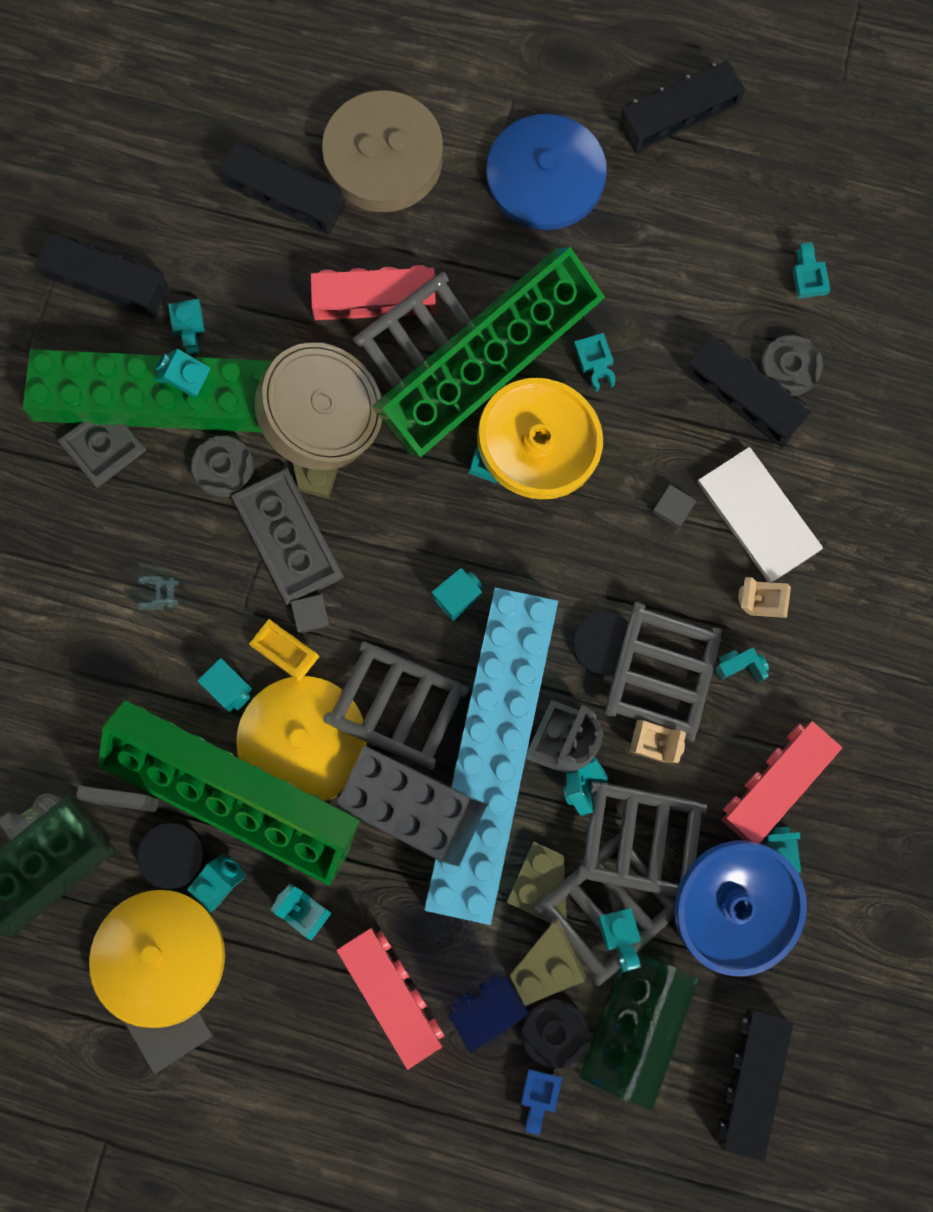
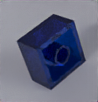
M496 973L479 984L481 991L472 997L466 992L450 1005L452 1010L449 1011L448 1018L470 1053L529 1014L505 975L499 978Z

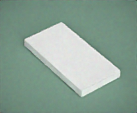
M750 447L698 480L697 484L768 583H773L823 549Z

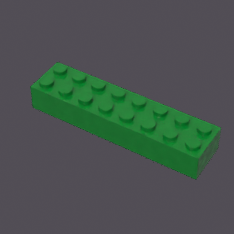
M571 247L556 248L372 407L410 455L421 458L600 303L605 296Z
M30 349L23 409L34 422L75 424L91 422V424L117 425L119 423L136 427L262 433L255 412V394L259 380L273 361L193 357L211 369L198 395L192 397L166 381L159 383L155 380L158 374L155 368L161 358L160 355Z
M126 700L103 726L97 767L328 886L331 885L347 858L360 823L359 819Z

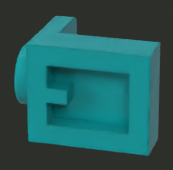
M790 827L772 828L770 835H766L762 840V844L783 855L794 866L796 871L801 873L797 839H801L800 832L790 833Z

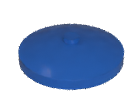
M533 115L511 124L497 137L488 156L487 184L496 205L506 216L515 222L540 230L564 228L583 219L598 203L606 180V159L598 140L583 125L559 115Z
M746 840L722 843L700 855L682 877L677 889L674 905L677 931L688 951L709 969L730 976L757 974L780 962L798 941L804 927L807 912L805 888L794 866L783 855L761 843Z

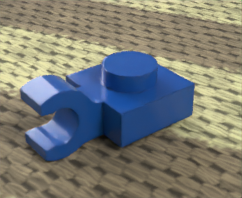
M528 1069L521 1099V1105L530 1106L525 1127L526 1132L540 1135L544 1111L555 1113L562 1077Z

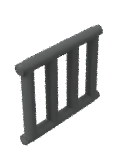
M443 271L353 338V341L359 347L363 346L392 388L401 382L402 379L373 339L388 328L412 364L417 368L425 359L398 319L410 310H413L438 348L442 347L449 340L422 302L437 291L462 329L471 322V319L446 282L449 279Z
M635 602L630 614L604 714L616 717V714H620L668 729L682 730L686 732L685 739L694 742L723 630L720 628L708 630L646 610L644 604ZM644 622L707 642L703 660L637 640L641 623ZM635 652L698 672L699 676L695 691L629 671L633 653ZM625 683L691 703L687 722L621 702Z
M363 641L359 650L362 653L332 713L328 711L323 718V722L414 764L433 770L436 761L433 757L461 697L465 698L470 688L374 644ZM374 658L391 667L363 724L359 725L344 718ZM403 671L420 680L391 739L375 732L374 729ZM431 685H435L448 691L449 694L422 752L404 745V742Z
M591 781L590 793H593V812L590 814L583 866L579 865L577 877L676 897L679 884L661 880L669 812L671 809L688 813L681 882L687 869L696 860L701 815L706 814L707 804L604 782ZM606 797L625 800L615 871L596 868ZM638 803L657 807L648 878L629 874Z
M621 831L599 849L596 868L608 870L603 863L618 852ZM632 849L630 867L638 876L648 878V866ZM576 869L534 907V911L540 917L545 915L550 923L555 919H559L573 950L593 972L591 977L594 983L600 986L621 968L617 952L603 964L555 908L558 903L570 894L600 930L597 918L604 914L579 886L585 878L577 877L578 869ZM603 883L624 909L632 908L635 922L642 929L639 931L641 941L632 944L636 953L675 918V898L673 896L653 893L665 908L651 920L624 887Z

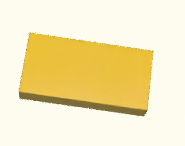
M270 619L267 620L249 643L253 649L299 682L319 658L315 651Z

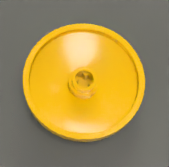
M528 378L508 384L489 400L479 421L477 442L485 467L502 486L524 497L554 499L572 493L589 479L597 467L602 454L603 434L601 424L594 409L573 388L551 379Z
M304 676L300 682L293 677L282 679L264 688L252 699L245 709L237 731V753L239 759L260 767L263 771L291 783L294 787L310 795L319 797L324 802L342 793L363 746H367V742L323 722V718L328 711L332 713L343 690L329 681ZM352 700L344 718L362 725L364 719Z
M152 890L136 894L116 906L103 920L96 932L91 946L89 961L90 976L94 990L108 1011L126 1023L145 1028H164L179 1024L199 1012L215 993L224 970V941L214 917L196 900L169 890Z

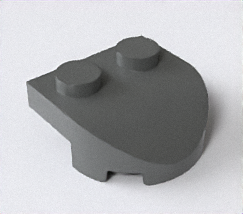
M551 700L528 749L527 760L560 772H573L583 768L595 757L603 740V728H601L600 723L596 719V714L584 705L581 706L580 710Z

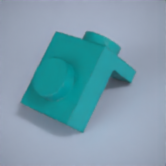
M176 349L168 353V355L164 353L155 368L158 371L155 380L159 383L166 381L188 395L196 397L211 368L181 350Z
M754 647L741 654L734 650L719 658L721 664L714 669L720 681L747 667L757 683L769 677L767 670H769L768 663L761 653H756Z
M595 757L583 768L573 772H566L567 786L563 787L565 799L569 805L575 806L581 816L593 812L590 782H608L607 774Z
M223 853L206 865L187 890L211 913L218 908L231 890L243 881L247 875L235 860Z
M291 883L285 890L279 893L275 904L271 908V912L284 919L311 941L331 915L330 911Z

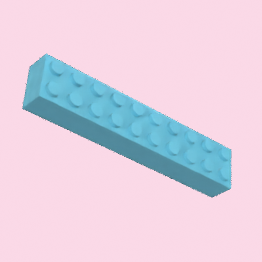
M495 588L452 782L453 788L488 805L460 866L435 860L425 911L491 925L555 620L557 600Z

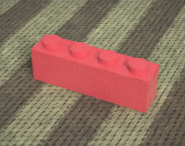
M416 265L410 269L383 267L380 270L367 271L362 268H355L349 272L322 270L319 273H311L315 320L381 317L435 277L434 268ZM434 292L422 301L431 315H436V296ZM410 310L404 316H415L416 314L413 310Z
M813 721L804 727L799 723L787 736V739L791 742L783 751L778 747L766 760V763L769 764L768 768L762 774L757 771L744 785L748 789L741 798L733 797L723 810L727 814L721 821L742 840L760 843L842 749L835 740Z
M371 928L339 948L337 952L408 1070L442 1048L443 1043L440 1039L445 1035L436 1019L433 1018L429 1021L422 1010L427 1005L417 988L411 991L405 979L409 975L401 961L398 959L394 962L387 950L392 948L383 931L381 930L376 933L374 928Z

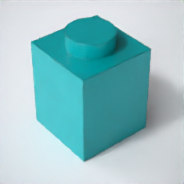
M460 568L432 591V599L450 620L454 622L482 598V591L480 590L482 584L472 572L466 574Z
M222 658L198 680L229 712L233 708L238 710L244 706L250 699L249 693L253 690Z

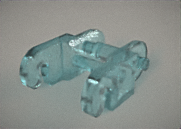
M161 576L138 577V583L148 582L149 584H154L156 586V595L152 603H138L137 609L163 610V605H168V608L178 605V601L174 600V586L179 585L178 581H174L173 578L164 580ZM167 586V599L160 600V587Z

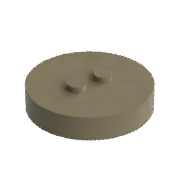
M371 91L358 95L337 109L329 120L323 135L322 151L328 178L331 183L341 189L345 200L359 208L375 212H392L410 207L423 199L431 191L440 176L443 164V141L440 127L433 114L422 103L406 94L395 91Z
M303 343L286 349L270 364L259 380L256 389L255 412L263 435L280 455L292 463L308 469L333 470L353 462L373 443L382 423L381 417L372 407L381 399V395L370 372L353 355L329 344Z

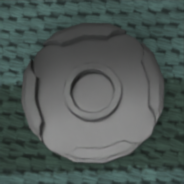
M784 335L771 342L764 350L760 361V371L766 377H772L781 384L782 389L789 395H802L811 390L820 379L823 369L822 355L818 349L816 350L811 345L812 342L807 338L798 335Z
M216 435L196 448L191 459V472L197 485L207 494L216 497H231L232 494L244 489L250 483L254 474V460L249 449L239 439L229 435Z

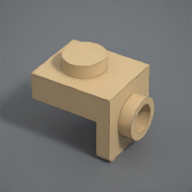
M745 577L744 586H741L739 589L738 601L741 608L749 615L787 618L791 586L785 583L756 582L752 577Z
M637 720L629 752L660 762L679 763L685 749L684 740L686 732Z

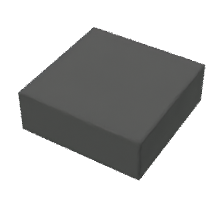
M669 485L652 513L679 529L697 501L674 486Z
M322 594L291 602L299 634L330 627Z

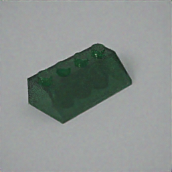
M67 795L0 848V936L13 937L117 852L99 826Z
M637 953L640 967L622 972V969L619 968L579 1078L629 1103L653 1110L699 978Z

